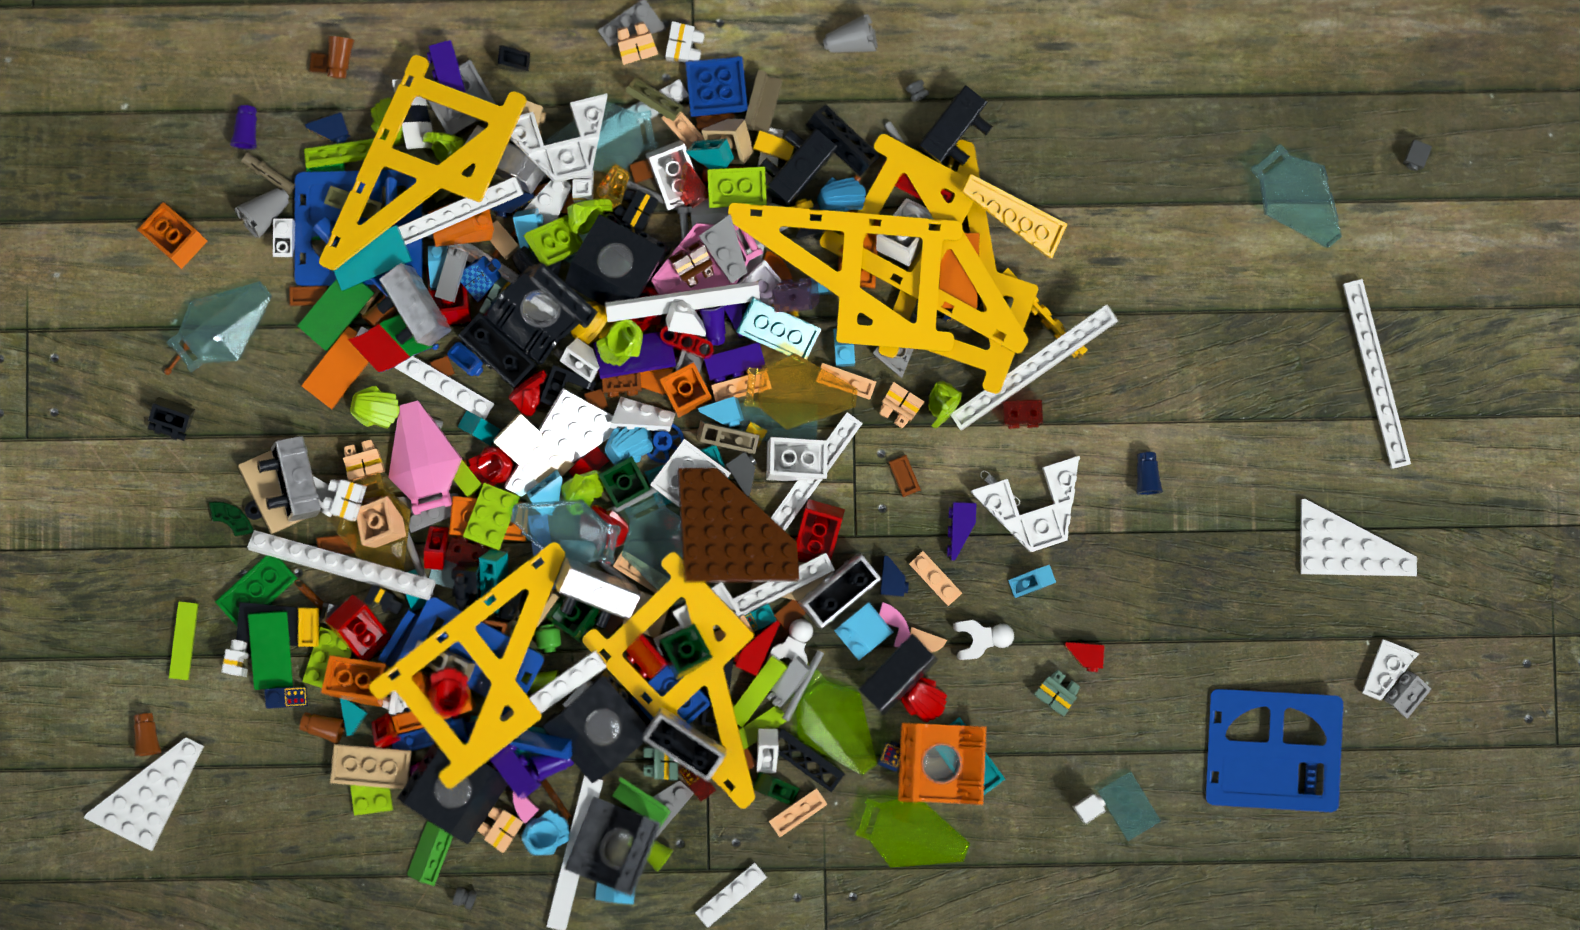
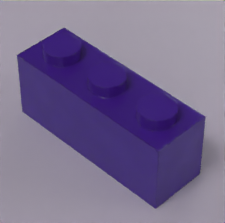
M448 40L430 45V52H427L429 62L433 63L435 70H432L434 80L466 93L452 41Z
M759 342L714 354L709 359H704L709 379L715 383L725 381V377L733 376V378L744 376V372L750 370L752 373L763 370L762 367H765Z
M508 744L492 756L490 760L516 796L525 799L541 786V783L538 781L540 777L535 770H530L527 766L529 762L522 754L519 755L516 751L518 747Z

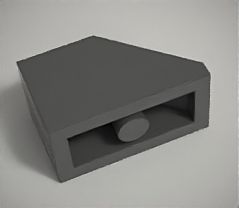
M744 452L727 463L726 467L744 494L749 497L756 471L754 466L756 461L751 454L747 456Z

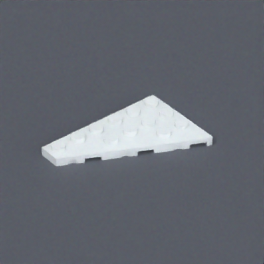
M563 388L538 430L543 434V439L546 442L554 444L567 458L574 462L609 439L614 428H610L613 415ZM542 447L534 448V457H543L544 449ZM558 456L550 457L549 463L552 467L560 465L561 460ZM527 463L522 468L517 464L504 487L521 497L525 495L526 492L538 484L530 476L535 470L534 465Z
M1301 499L1300 574L1417 576L1416 556L1306 499Z
M186 737L85 814L84 818L153 851L204 745Z

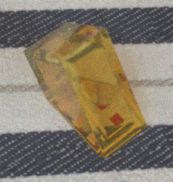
M614 164L597 187L594 199L611 200L612 209L620 205L630 173Z

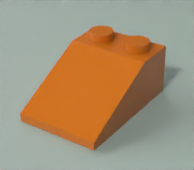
M164 202L137 229L181 269L207 243V240Z
M440 207V208H438V209L429 211L428 214H429V213H432V212H434V211H436V210H439V209H441V208H443V207ZM490 210L483 211L433 233L435 247L492 240L494 227Z
M329 655L321 693L365 705L382 707L384 698L377 699L369 686L389 668L386 664Z

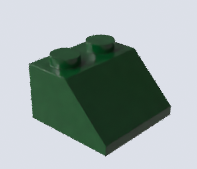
M632 456L598 474L609 498L616 508L650 490Z
M562 594L546 618L576 641L582 643L583 637L594 627L595 620L601 609L577 600L572 614H566L560 610L566 598V595Z
M695 624L660 640L659 648L676 680L695 671L713 658Z

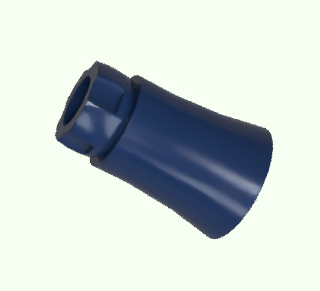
M1144 452L1137 454L1136 494L1153 495L1162 493L1163 489L1160 482L1156 453Z

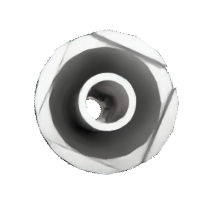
M869 14L862 15L827 33L826 38L823 39L825 49H829L830 53L877 51L876 34L872 26L869 25L872 23Z
M276 188L238 205L235 208V212L239 219H243L245 222L244 226L256 238H260L273 223V219H276L288 205L289 196L284 189Z

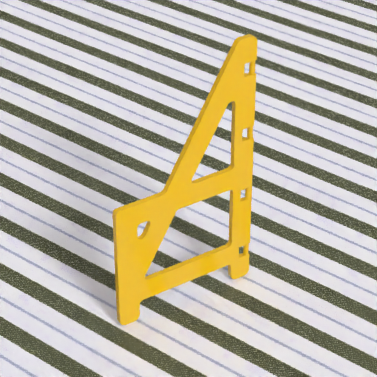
M419 55L412 56L357 175L356 182L331 232V237L319 259L320 265L329 270H336L439 189L447 190L478 203L481 202L525 107L526 97L513 91L508 94L504 105L498 106L425 78L429 61ZM409 75L414 77L410 87L405 86ZM417 96L488 123L486 129L439 165H434L393 149L395 139L414 98ZM387 129L389 133L386 140L380 139L384 130ZM470 165H476L471 177L462 175V172ZM384 167L416 178L415 184L362 225H358L360 216ZM360 182L365 184L361 194L356 192ZM338 236L341 239L335 248L332 244L335 237Z
M881 134L876 140L874 148L878 153L886 156L887 161L869 190L863 209L858 210L857 213L878 215L899 177L905 173L933 219L959 221L962 224L974 204V201L960 192L966 177L886 134ZM942 189H947L955 194L951 203H947L941 195ZM869 219V225L872 226L876 219ZM937 224L936 231H940L941 225ZM826 230L819 241L821 247L842 258L843 253L839 250L844 243V235H839L832 230ZM962 230V236L959 240H943L941 260L947 250L951 249L986 305L987 310L980 312L938 289L937 310L1014 353H1022L1028 344V338L964 231ZM863 248L861 269L918 299L921 257L913 271L907 272ZM893 274L903 278L901 284L890 279ZM944 302L955 306L952 312L941 307ZM996 330L1006 334L1004 341L994 336Z
M959 140L956 143L957 147L970 157L963 166L959 165L957 173L964 177L972 174L980 178L973 143ZM950 157V161L947 166L949 169H952L953 163L955 161V159L952 157ZM952 193V194H953V197H952L950 203L953 201V199H954V197H955V194H954V193ZM974 202L967 217L970 233L980 234L979 258L1002 296L1013 298L1011 311L1024 331L1038 293V286L997 272L987 214L983 208ZM933 226L932 231H936L937 226ZM922 249L910 264L907 272H912L921 257ZM900 290L893 311L910 322L918 299ZM983 302V308L985 312L987 310V307ZM996 330L994 336L1004 341L1006 334ZM955 339L953 349L950 351L926 350L986 371L983 389L993 394L1001 392L1015 355L1013 351L989 339L990 348L988 350ZM879 346L878 350L885 357L895 358L899 348Z
M742 203L730 204L728 215L731 214L735 226L839 297L836 341L838 343L934 351H950L953 349L954 336L950 332L936 330L942 241H956L961 238L962 224L959 221ZM750 209L763 210L762 217L750 216ZM810 214L822 215L821 221H810ZM869 219L881 220V225L871 226L869 225ZM929 224L941 225L940 231L929 230ZM795 227L843 232L844 243L841 271H835L781 234L779 228ZM864 234L918 237L922 239L917 320L915 323L909 322L860 288ZM863 313L873 322L872 325H859L857 323L858 314Z
M556 542L546 546L375 679L369 686L377 699H383L392 691H396L450 759L451 764L439 775L440 780L447 788L456 786L542 717L541 713L516 683L515 679L565 558L564 550ZM541 557L544 564L535 569L531 564ZM523 589H527L529 595L503 658L498 659L476 632L475 627ZM494 594L497 600L490 606H487L484 601ZM446 631L449 637L440 644L436 638ZM455 642L462 644L492 683L470 740L466 745L460 742L442 717L435 713L428 699L412 680V676ZM398 669L401 675L391 681L388 676ZM509 705L513 709L514 715L503 722L500 720L503 708Z
M671 552L662 561V566L671 575V579L609 639L605 638L599 630L592 629L583 637L582 641L591 652L594 650L598 652L607 664L606 668L653 717L663 707L683 720L677 712L678 709L702 686L708 688L721 743L726 748V756L711 778L740 808L744 809L755 800V792L723 667L754 637V633L706 583H684L683 559L676 552ZM680 597H684L691 624L697 626L713 658L695 671L685 675L666 695L661 696L623 657V652ZM715 625L720 626L726 633V637L722 641L716 640L713 629ZM603 648L611 656L608 661L599 653ZM644 692L652 699L649 704L640 696ZM727 779L735 786L732 791L723 783Z

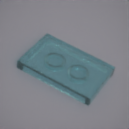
M1131 771L1098 790L1099 795L1127 841L1161 822Z

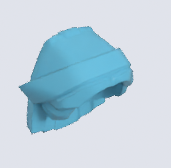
M627 427L614 429L605 446V453L614 465L631 456L636 463L640 462L641 456L653 450L652 434L650 430H646L643 427H634V430L627 429Z
M549 810L540 818H531L522 833L521 840L532 855H552L558 846L570 840L568 822L563 816L561 817L558 813Z

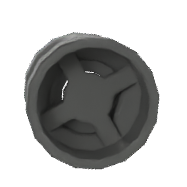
M458 886L453 899V905H464L465 909L472 910L477 892L473 890L467 892L465 888Z

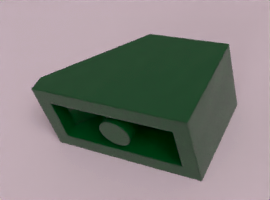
M760 771L753 786L755 791L791 806L800 789Z

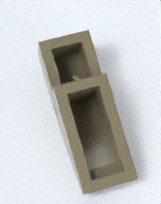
M418 640L415 648H417L424 641ZM445 650L426 666L436 671L444 669V667L456 668V670L466 674L469 681L476 663Z

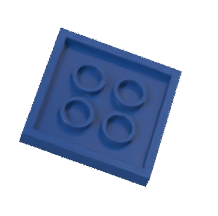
M742 56L686 62L691 117L745 112L748 110Z
M667 665L648 683L659 695L664 696L683 677L676 680L672 670ZM699 689L677 712L687 724H690L712 703L707 695ZM646 692L640 695L648 704L652 701ZM633 696L631 699L652 721L654 717Z

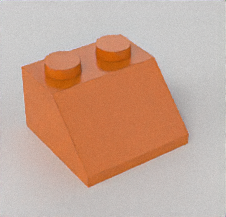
M694 362L660 379L678 418L712 401L711 394Z

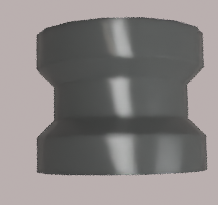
M923 80L916 81L906 87V91L911 94L912 102H916L929 94L928 90L923 86Z

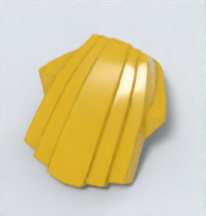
M596 301L587 302L598 312L590 325L584 328L581 324H578L571 331L575 339H580L588 346H591L598 338L607 336L610 328L616 322L607 321L606 307Z

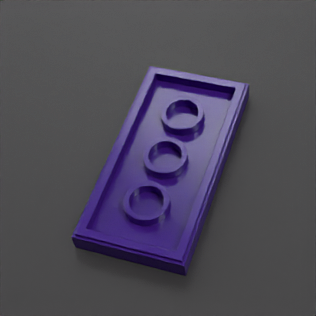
M670 331L664 334L666 340H671ZM660 332L644 334L639 356H631L621 366H614L604 362L600 358L596 342L594 343L600 379L676 366L673 347L663 343Z

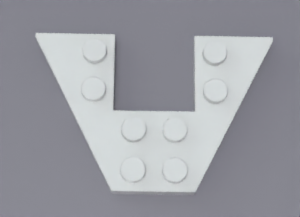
M607 94L570 102V108L580 137L544 146L534 113L530 112L520 116L510 139L554 183L592 174Z
M1080 456L1042 467L1054 503L1053 505L1019 515L1008 479L971 490V493L1029 552L1067 541Z

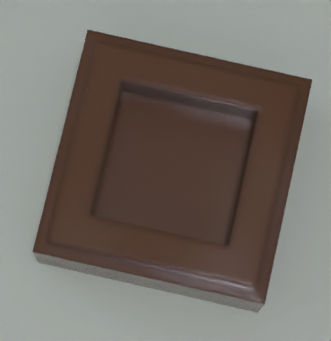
M311 52L309 72L328 74V54Z

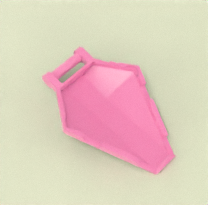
M696 223L669 257L681 250L686 252L685 248L700 240L698 236L715 224ZM741 230L752 251L750 254L747 253L736 232L743 259L747 266L751 259L763 254L761 248H758L754 238ZM708 251L707 253L714 264L712 266L714 275L705 278L702 273L697 274L698 284L692 288L678 276L669 259L665 261L651 281L658 294L663 295L734 285L738 283L739 279L731 284Z
M419 401L400 405L388 478L411 500L414 515L441 506H451L452 501L449 490L462 457L449 443L445 434ZM442 493L443 497L441 499L422 504L419 503L421 498Z

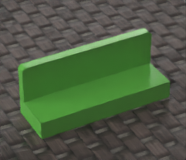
M620 777L618 779L620 785L612 796L641 816L657 821L662 826L671 811L665 805Z
M427 821L407 876L434 886L453 836Z

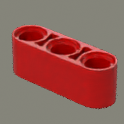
M668 327L662 328L660 337L664 344L702 359L712 357L714 349L710 341L693 334L674 332V338L666 340L664 334L668 331ZM690 338L693 341L690 347L682 346L683 339ZM708 345L710 352L702 354L699 351L700 347Z

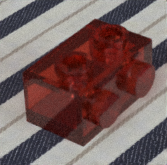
M1042 400L1005 401L1002 403L1003 426H1008V429H1020L1019 425H1027V428H1039V425L1043 423Z
M457 536V539L451 538L444 559L455 564L458 561L479 563V558L489 550L486 549L485 545L477 542L473 545L467 543L468 539Z

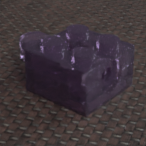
M811 277L800 278V281L794 282L792 279H784L772 290L775 313L812 310L820 302L818 283L815 280H811Z

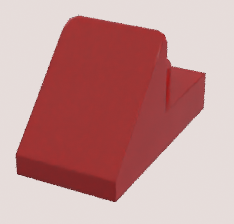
M596 446L568 472L574 477L575 474L581 475L594 470L599 471L610 460Z
M388 713L371 722L374 744L377 747L387 748L401 740L400 736L393 729L392 718Z

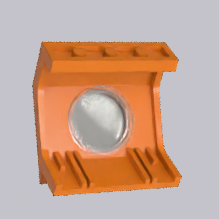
M902 723L898 801L983 805L986 727Z

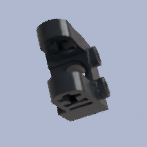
M552 365L539 402L552 407L567 382L590 391L594 390L596 382H589L580 375Z

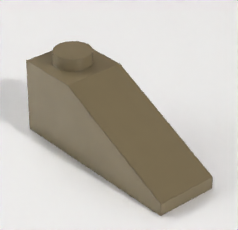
M700 420L696 439L703 443L755 454L760 435Z

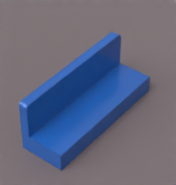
M407 611L379 656V661L390 667L395 665L419 618L418 615L412 611Z
M524 731L509 743L510 745L517 746L518 750L567 760L572 757L571 739Z

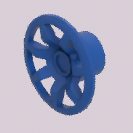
M672 424V427L679 434L672 436L669 434V431H653L655 436L652 445L656 449L652 455L650 452L647 453L650 459L658 463L668 462V450H677L678 448L673 444V440L678 437L681 438V443L684 440L682 431L676 425ZM660 451H663L666 459H657L655 456Z

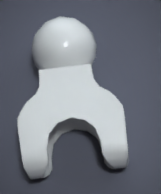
M796 619L789 627L790 636H788L784 643H779L773 647L768 660L772 655L778 659L790 658L792 661L795 657L799 656L808 664L804 648L805 642L809 641L813 635V627L805 619Z
M974 620L953 624L955 631L968 632L973 638V643L969 649L957 653V659L959 660L977 659L984 654L987 648L994 646L1005 648L1011 645L1014 640L1013 629L1007 624H998L993 628H984Z

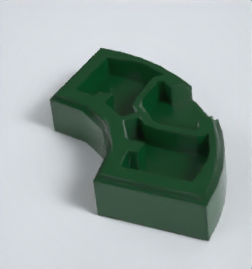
M209 502L213 522L227 524L232 529L235 537L253 534L252 523L240 509L224 502Z

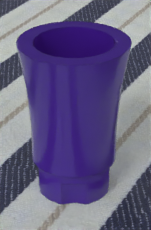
M248 105L238 106L234 131L230 142L231 146L240 149L257 148L256 107Z
M725 306L699 309L707 340L712 345L725 343Z
M547 755L529 757L530 769L535 770L540 777L538 779L539 782L574 765L571 758L567 760Z

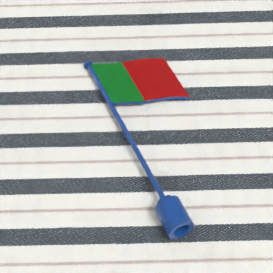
M325 217L314 226L313 230L327 244L335 225L328 217ZM336 236L332 245L334 247L337 246L341 238ZM374 278L370 279L386 297L389 296L386 290ZM401 315L381 322L362 335L348 339L378 373L390 370L418 353L431 348L433 350L439 348L438 343H434L431 346L418 343L414 336L401 345L395 338L396 334L407 327Z

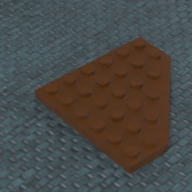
M679 468L677 470L684 583L799 581L797 542L717 468Z

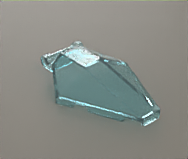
M606 101L593 170L609 174L616 171L615 175H620L643 151L658 148V143H655L650 118L652 116L651 110L635 113ZM639 118H643L648 141L646 145H643ZM575 120L546 139L544 146L580 137Z
M1279 144L1275 147L1276 150L1262 162L1250 168L1253 174L1260 180L1264 214L1318 244L1329 248L1342 235L1338 224L1339 218L1327 182L1328 177L1325 166L1290 156L1287 150ZM1281 155L1283 159L1264 174L1262 171Z
M259 281L190 301L178 334L166 343L181 357L188 366L187 369L190 373L204 363L239 361L273 296ZM183 340L198 358L196 361L190 358L178 343L179 341Z
M660 493L637 506H630L625 509L630 524L622 556L658 591L671 579V575L662 566L663 559L671 552H676L683 559L680 516L665 506L664 499ZM658 505L659 509L636 519L635 514ZM680 597L673 605L676 606L686 600L684 597Z
M582 499L518 503L513 506L510 522L518 526L523 531L522 534L540 550H543L550 543L556 542L565 552L563 563L566 558L582 562L584 565L594 561L608 565L614 564V551L621 527L607 524ZM608 533H609V534H610V537H609L607 552H606V554H603V552H604V550H605V547H606L607 537H608Z

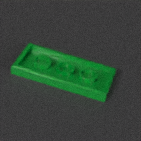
M336 278L299 323L298 327L325 351H328L373 297L375 292L364 282L342 291Z
M266 555L221 595L215 603L237 626L240 602L270 605L299 578L281 559Z
M288 611L248 613L254 690L293 687Z

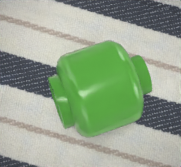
M555 624L539 626L540 629L535 632L537 648L544 649V653L555 652V648L561 646L560 629L555 627Z

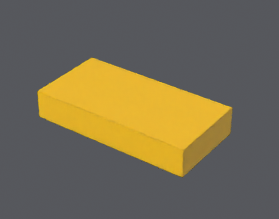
M759 131L753 149L788 161L791 158L794 147L782 138Z
M298 608V647H318L319 608Z

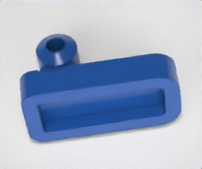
M455 343L448 351V357L468 375L479 376L484 371L482 360L462 343Z

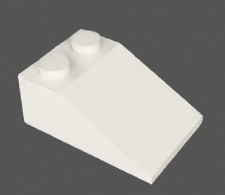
M681 140L646 153L652 173L668 210L704 197L690 157L686 152V146Z
M907 198L893 215L933 219L926 207ZM929 224V230H932L935 224ZM877 235L876 250L907 266H910L922 249V239L918 237Z
M771 437L767 442L766 480L827 479L828 441Z

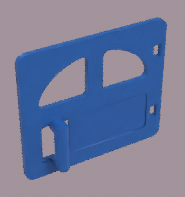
M381 170L369 199L383 204V187L386 186V205H388L397 198V186H406L407 190L416 183V178L395 170ZM359 171L301 172L296 175L295 282L299 286H331L336 280L334 271L324 268L319 263L320 256L312 245V238L318 236L313 228L325 217H328L334 225L336 224L342 210L324 204L330 185L350 192L356 182ZM360 182L356 192L361 194L365 184ZM300 194L306 195V205L300 206ZM422 203L393 226L398 225L399 227L422 217ZM360 217L358 225H362L368 219ZM421 238L406 245L412 261L405 265L415 268L418 275L422 278ZM300 253H306V264H300ZM388 272L374 277V279L380 285H382V283L380 282V278H382ZM370 279L364 282L366 285H375Z
M431 597L430 600H427L396 663L415 649L418 640H426L437 617L445 620L442 625L444 627L463 611L437 597ZM484 622L478 624L475 627L476 632L498 659L503 658L511 637ZM445 631L436 640L441 644L449 636ZM455 642L449 647L448 651L476 663L460 642ZM530 647L526 651L515 679L526 695L544 662L543 655ZM476 663L467 685H469L471 690L487 698L492 683ZM396 669L389 675V678L396 679L401 673ZM525 672L531 673L527 684L522 681ZM506 705L500 717L512 710V708ZM453 717L444 719L445 722L457 720ZM465 721L469 737L461 738L460 740L466 743L469 742L477 721Z
M1214 690L1211 693L1206 785L1207 802L1211 805L1319 812L1336 811L1339 807L1343 723L1342 698L1334 695ZM1264 706L1270 709L1268 742L1230 741L1226 738V731L1231 723L1243 713ZM1287 708H1293L1314 719L1326 735V744L1323 746L1285 744L1283 742L1284 711ZM1215 711L1222 712L1221 723H1214ZM1306 762L1304 794H1298L1299 763ZM1318 763L1324 764L1322 795H1316ZM1212 771H1219L1218 783H1212Z

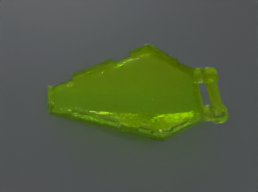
M817 669L806 689L818 680L821 684L804 695L796 707L798 740L863 776L878 764L861 694L826 681Z
M868 798L866 799L865 804L867 805L855 836L870 840L890 868L964 862L970 843L925 802H904L894 799L880 803ZM874 807L879 808L872 833L868 834L866 830Z

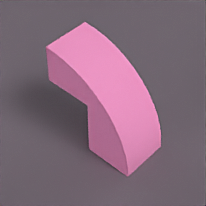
M883 602L879 615L887 625L899 628L894 647L899 648L910 637L908 625L900 612Z
M513 791V802L516 812L526 824L540 809L528 797L525 799L518 798Z

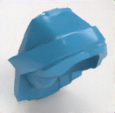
M831 178L821 189L817 202L820 210L841 212L862 210L866 192L863 185H860L854 178L839 181Z

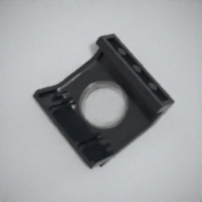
M605 213L603 216L599 214L571 262L565 283L570 288L605 307L607 302L640 298L659 263L670 254L671 247L634 228L631 224L619 220L612 214Z
M541 262L528 267L490 302L491 306L484 314V317L537 364L541 365L560 340L578 324H581L584 328L588 327L598 312Z
M604 670L593 684L560 713L551 715L543 724V727L551 736L571 739V760L593 784L613 771L645 742L643 734L651 720L645 716L639 706L633 702L627 692L615 681L614 677L607 670Z
M434 741L397 799L434 825L468 845L508 783L498 770L484 763L456 786L447 788L440 780L439 775L451 764V761Z
M593 797L564 869L632 897L661 823Z

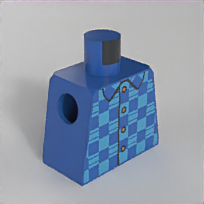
M482 256L465 264L461 284L477 302L490 291L495 282L501 277L498 271L501 268V263L497 259L489 261L486 256Z

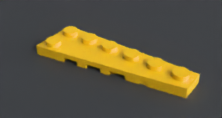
M972 174L967 175L960 192L1046 257L1053 258L1066 229V223Z
M1009 268L1002 273L1018 279ZM1036 297L1031 313L1034 316L1038 314L1042 319V325L1047 330L1051 328L1057 340L1066 333L1064 331L1065 328L1059 320L1051 318L1050 310L1043 304L1039 305V300ZM1082 346L1072 353L1071 356L1073 358L1077 356L1080 359L1087 352V348Z

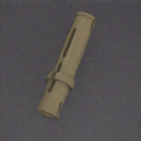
M249 152L243 157L241 162L253 169L255 174H260L280 189H284L287 194L292 192L295 184L267 166L265 161L258 160Z

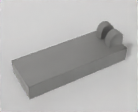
M454 247L448 248L435 297L455 302L469 252Z
M799 656L795 657L770 690L767 699L773 701L772 704L774 706L783 708L812 669Z

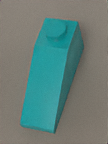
M490 549L479 558L481 597L507 578L508 552ZM493 594L484 603L490 606L497 599ZM501 607L497 609L494 613H500Z

